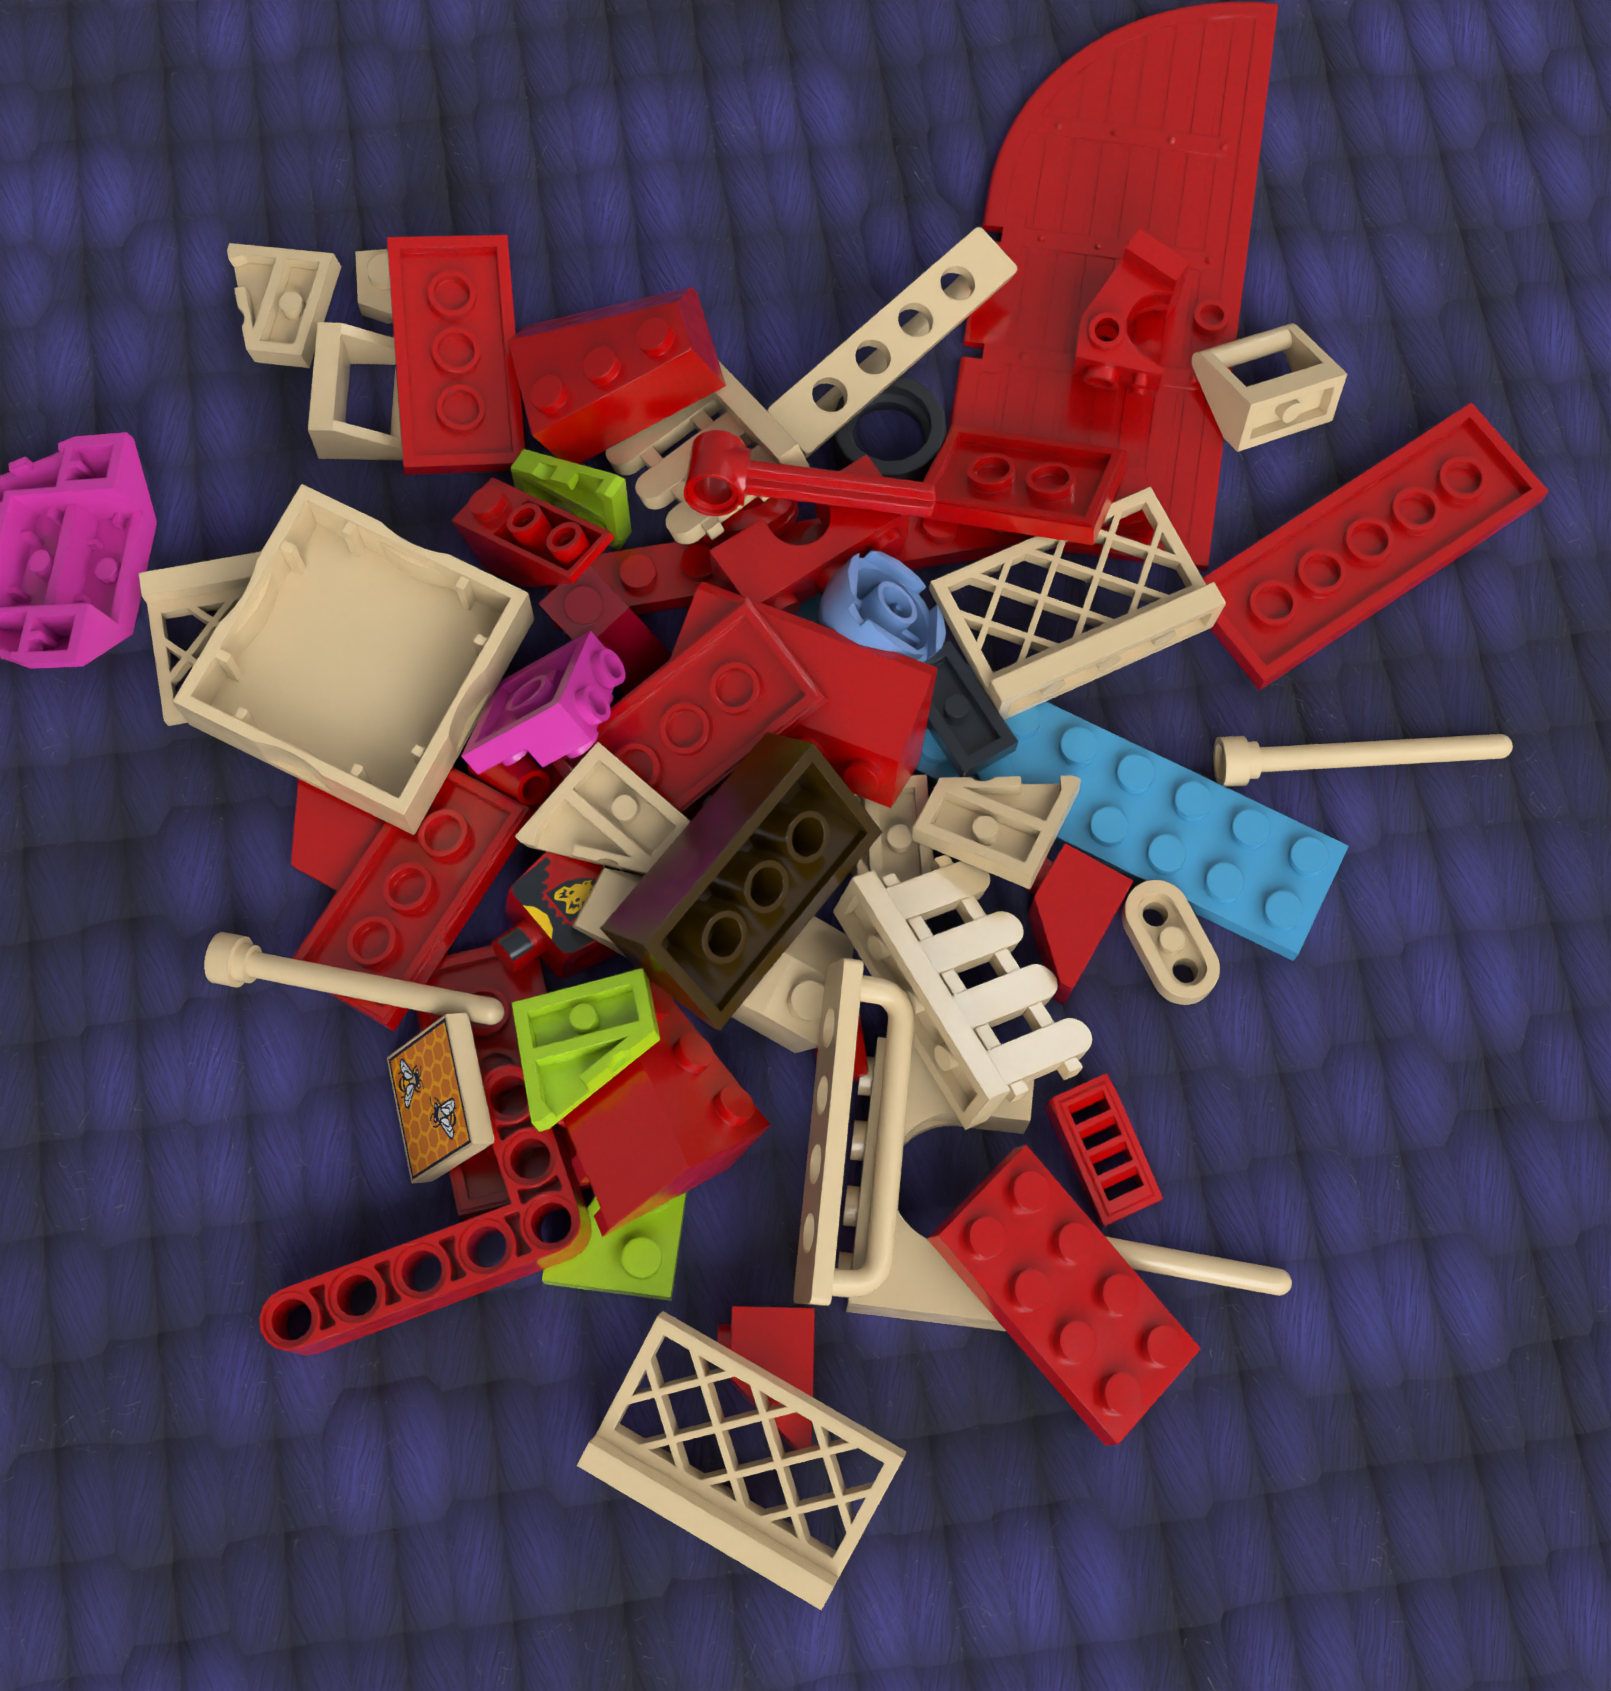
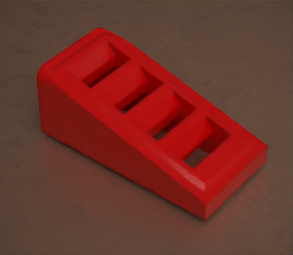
M1103 1074L1063 1092L1047 1102L1044 1111L1102 1228L1163 1200L1124 1106L1108 1074ZM1095 1103L1098 1104L1102 1112L1101 1114L1075 1125L1071 1114ZM1108 1127L1110 1128L1114 1136L1113 1139L1086 1150L1082 1139ZM1122 1152L1127 1163L1097 1176L1093 1167L1094 1164ZM1134 1176L1139 1186L1138 1188L1108 1201L1104 1189Z

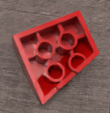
M693 287L530 324L508 340L532 436L558 459L577 464L594 457L726 386L699 296Z
M650 979L649 983L661 1040L557 1122V1124L567 1128L577 1154L571 1160L579 1182H590L600 1206L594 1218L602 1237L728 1170L771 1125L754 1104L751 1096L742 1089L713 1052L711 1045L699 1034L677 1006L672 996Z

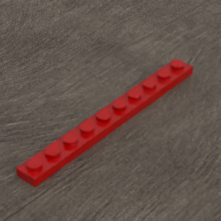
M1144 465L1126 469L1112 503L1149 488ZM1143 510L1121 518L1115 534L1121 536L1151 531L1153 528ZM909 515L908 538L905 539L902 548L892 557L901 561L910 570L986 558L1035 536ZM819 518L795 522L778 539L791 545H806L818 540L827 529ZM1111 523L1101 527V530L1108 532ZM700 539L691 544L670 542L603 553L590 565L636 615L689 607L702 581L719 587L712 575L709 552L716 546L709 545ZM1068 541V542L1065 543V545H1066V544L1076 543V542H1070V541ZM558 585L547 586L548 594ZM552 619L554 628H561V627Z

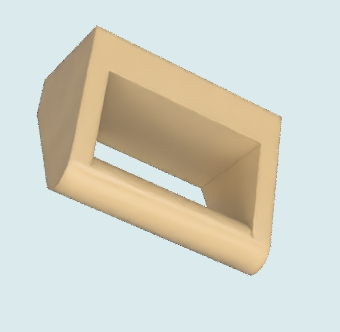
M317 322L308 432L318 458L402 460L396 367L390 435L346 423L351 364L395 365L394 338L344 323Z
M1294 323L1194 353L1192 356V367L1222 436L1237 452L1332 421L1347 377V373ZM1283 351L1292 373L1246 387L1228 368Z

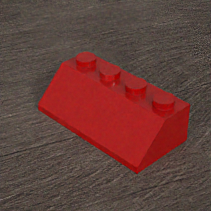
M702 581L695 592L671 658L746 597ZM752 600L829 700L785 736L814 743L853 794L892 808L920 763L937 667L894 651H885L859 645L839 634L834 629Z

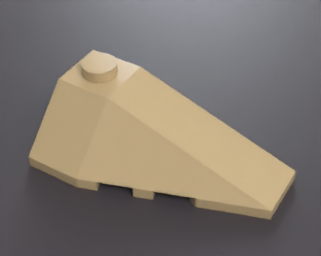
M607 868L602 869L572 927L625 957L600 927L644 876ZM814 916L732 1015V1018L794 1053L818 1048L826 967L828 964L841 958H853L854 946L849 937Z

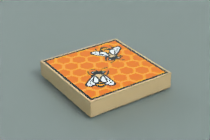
M467 1013L445 1014L387 1057L412 1184L436 1180L493 1144L495 1140L469 1017Z

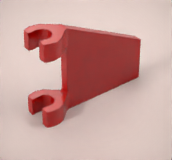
M298 778L291 866L338 891L384 820Z

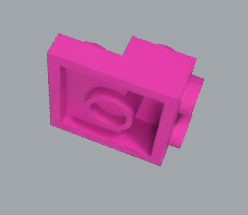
M590 630L501 680L488 700L464 749L462 758L477 774H480L501 762L505 766H509L520 760L528 751L542 767L565 755L569 758H575L583 754L597 740L599 735L597 731L598 725L610 717V704L614 699L612 695L614 687L622 684L625 680V669L621 660L612 650L605 648Z

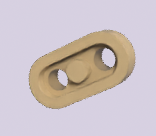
M1149 880L1136 886L1130 892L1123 906L1122 924L1155 988L1165 999L1176 1004L1190 1005L1203 1000L1211 992L1219 978L1220 964L1186 897L1175 885L1162 880ZM1149 909L1158 911L1163 916L1164 924L1157 927L1147 924L1143 918V912ZM1176 965L1189 967L1193 972L1194 980L1189 983L1180 982L1173 974V967Z

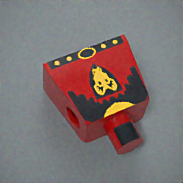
M545 852L508 891L505 913L514 926L492 941L493 950L500 962L511 973H516L540 956L558 978L567 979L619 954L573 928L572 925L601 870L607 868L624 871Z

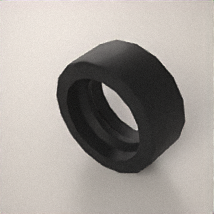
M900 376L831 437L833 459L839 470L867 455L856 447L854 443L853 429L856 422L862 416L876 410H895L908 414L921 425L924 440L920 450L910 457L896 461H883L868 457L883 477L923 482L946 437L945 413L932 391L917 380ZM843 396L839 399L835 412L843 408Z

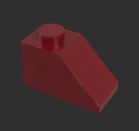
M591 566L573 584L558 585L539 603L572 640L591 630L605 648L612 650L619 657L625 669V680L617 687L625 696L671 658L672 654Z

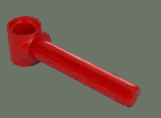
M710 430L701 433L694 439L691 446L684 486V498L693 510L704 515H727L736 510L739 505L744 506L746 495L920 517L932 516L934 512L936 486L932 483L750 460L751 448H747L738 436L722 430Z

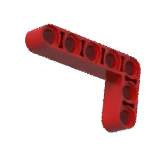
M512 1064L498 1066L488 1072L482 1080L495 1139L492 1145L511 1204L279 1290L265 1302L259 1317L260 1331L269 1344L274 1348L303 1356L319 1354L568 1261L583 1252L590 1241L592 1233L591 1221L559 1124L556 1123L550 1129L538 1132L531 1123L528 1103L517 1114L504 1115L501 1113L500 1103L506 1091L514 1086H525L521 1066ZM533 1148H548L550 1151V1163L546 1171L537 1178H523L520 1166L526 1153ZM553 1211H568L572 1222L570 1232L559 1242L545 1243L541 1234L544 1219ZM491 1234H503L507 1244L505 1256L493 1267H482L478 1261L480 1244ZM438 1257L442 1267L439 1282L430 1290L419 1292L414 1280L416 1268L425 1259ZM372 1280L377 1291L375 1304L364 1315L356 1316L351 1308L352 1293L361 1283ZM301 1305H307L312 1317L310 1328L304 1336L297 1340H292L287 1331L288 1318L294 1309Z

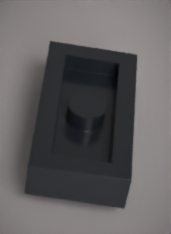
M949 640L944 643L942 648L925 662L937 667L926 727L959 777H971L1016 751L1018 740L952 642Z

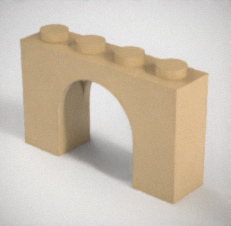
M882 1037L877 1038L874 1057L867 1056L868 1074L860 1077L857 1095L870 1096L867 1121L854 1120L850 1160L863 1161L860 1187L847 1185L843 1225L855 1227L853 1253H839L838 1268L858 1269L862 1267L866 1259L886 1038ZM914 1045L912 1047L904 1145L915 1136L933 1128L943 1126L963 1127ZM1034 1080L1025 1083L1029 1091L1024 1098L1010 1103L1007 1097H1005L987 1121L971 1128L1024 1134L1031 1120ZM897 1211L894 1255L889 1276L878 1289L868 1295L847 1298L846 1312L1006 1331L927 1238L912 1229L899 1211Z

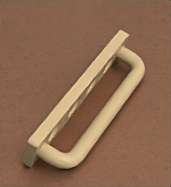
M980 227L975 228L768 408V413L799 444L805 458H808L1003 287L1016 273V264L984 229ZM947 273L959 274L956 280L943 291L940 283L941 277ZM909 309L919 311L903 327H900L898 321L899 313ZM865 346L877 348L859 365L857 364L855 354L858 349ZM825 383L834 385L817 402H814L812 396L814 387ZM843 396L844 406L835 412L838 401Z
M841 958L828 964L826 967L793 1296L794 1303L829 1306L832 1296L847 1298L866 1296L882 1285L889 1276L893 1262L915 1019L913 1005L907 993L894 982L880 977L863 975V960ZM860 1002L881 1005L886 1010L888 1025L866 1259L862 1267L849 1270L835 1268L859 1008Z

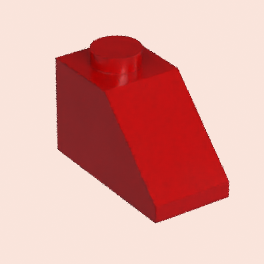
M1066 843L1055 861L1048 858L1045 859L1031 889H1025L1035 895L1028 912V919L1042 965L1048 968L1057 979V991L1052 998L1063 1005L1068 1000L1133 883V880Z
M732 1306L731 1324H718L717 1342L813 1397L815 1308ZM731 1377V1384L756 1410L757 1406L751 1386L737 1377ZM768 1396L770 1406L780 1404V1402ZM797 1412L774 1418L780 1437L793 1451L812 1446L811 1420Z

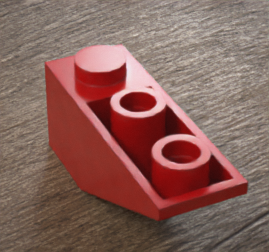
M493 477L471 496L469 502L451 520L485 569L523 588L573 584L615 539L610 531Z

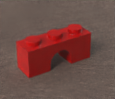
M867 455L840 470L841 472L883 477ZM815 503V514L827 530L818 540L806 545H791L781 541L772 533L764 520L760 519L709 551L712 575L722 589L796 615L802 603L820 592L824 593L830 579L854 555L859 553V558H864L871 551H880L891 557L896 554L904 545L905 539L908 538L909 515Z

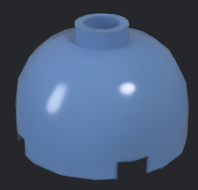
M871 551L864 558H859L858 553L849 559L827 583L818 609L820 625L834 629L857 644L885 651H894L924 663L942 648L946 636L944 618L938 604L929 611L926 603L919 595L926 588L922 580L901 561L880 551Z

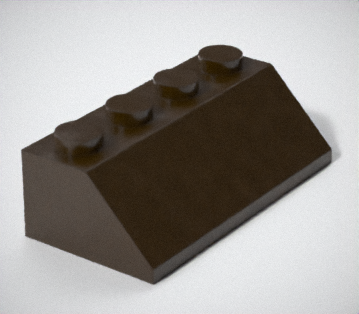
M767 732L600 929L636 969L643 968L648 979L711 1027L721 1030L882 834V830L814 743Z

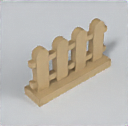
M720 361L719 364L725 380V387L606 450V457L609 463L619 475L634 474L645 465L649 468L638 478L635 485L638 496L647 508L661 509L675 499L679 502L668 513L666 526L674 540L680 544L694 543L706 534L712 540L725 531L721 523L757 497L746 495L744 506L739 505L736 510L723 516L704 515L693 510L687 504L684 498V486L691 446L694 439L701 433L710 430H722L738 436L745 443L746 447L749 445L752 448L750 460L809 467L799 444ZM718 412L721 416L713 421L710 417ZM694 429L699 431L665 458L661 457L660 454ZM759 496L763 502L770 498Z
M945 854L933 860L930 865L931 872L901 883L895 873L879 879L874 870L852 877L833 913L873 977H880L896 983L907 993L914 1009L913 1045L965 1130L987 1121L1005 1097H1007L1010 1103L1024 1098L1029 1091L1025 1083L1055 1070H1058L1063 1080L1079 1073L1083 1068L1079 1060L1092 1044L1091 1032L1083 1022L1077 1019L1066 1018L1054 1022L1044 1006L1057 991L1058 984L1055 975L1048 968L1039 964L1028 965L1020 969L1011 952L1023 937L1024 930L1021 922L1014 915L1004 911L986 915L977 901L982 897L990 884L989 872L962 861L953 863L951 858ZM956 909L965 924L933 936L924 920ZM989 961L998 978L966 989L958 973ZM1023 1015L1033 1032L1001 1045L991 1028Z

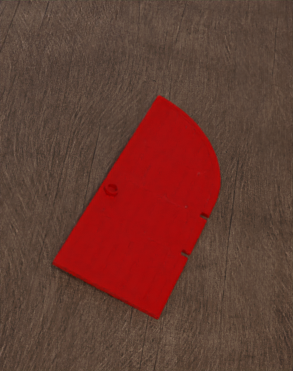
M1218 2L1192 5L1154 14L1126 24L1107 33L1075 53L1047 77L1030 96L1013 121L998 152L991 174L982 223L984 231L1002 233L1001 242L995 241V243L1016 264L1017 271L1003 287L967 317L963 345L983 349L982 359L973 357L960 358L949 429L951 425H960L1126 450L1127 468L1145 466L1149 487L1152 488L1196 568L1200 571H1207L1224 438L1192 367V356L1196 352L1237 339L1278 11L1277 3ZM1138 228H1141L1190 261L1179 301L1165 319L1151 310L1139 314L1127 327V334L1131 344L1141 354L1166 370L1158 392L1145 390L1144 397L1142 398L1129 394L1131 386L1119 384L1116 389L1098 388L1083 381L1084 376L1072 374L1081 316L1122 260L1125 247ZM1233 366L1228 368L1231 372L1233 371ZM1154 530L1121 536L1150 546ZM1159 540L1157 549L1165 551ZM1082 543L1064 545L1063 552L1100 557L1104 545L1098 543L1094 545ZM1110 548L1107 558L1142 563L1145 561V559Z

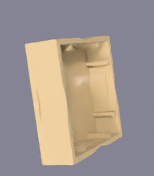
M301 484L258 556L251 580L244 594L229 614L219 622L172 702L189 725L415 835L478 722L488 700L497 688L534 621L529 593L449 554L431 551L414 545L396 535L382 522Z

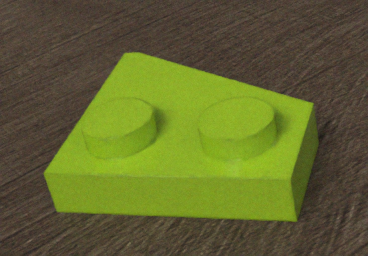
M523 449L512 465L511 472L515 488L610 531L615 539L609 546L620 551L632 532L624 478L613 473Z
M643 968L512 1003L531 1123L538 1132L550 1129L661 1040L650 983Z
M687 1192L602 1237L594 1218L595 1213L600 1209L595 1197L587 1208L592 1229L589 1244L576 1257L544 1269L542 1282L547 1285L672 1301Z

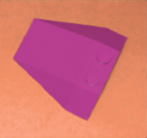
M127 432L72 437L58 443V450L60 452L32 462L27 457L20 458L9 463L10 472L0 475V658L30 669L83 667L133 634L142 595L139 573L147 572L157 520L134 438Z

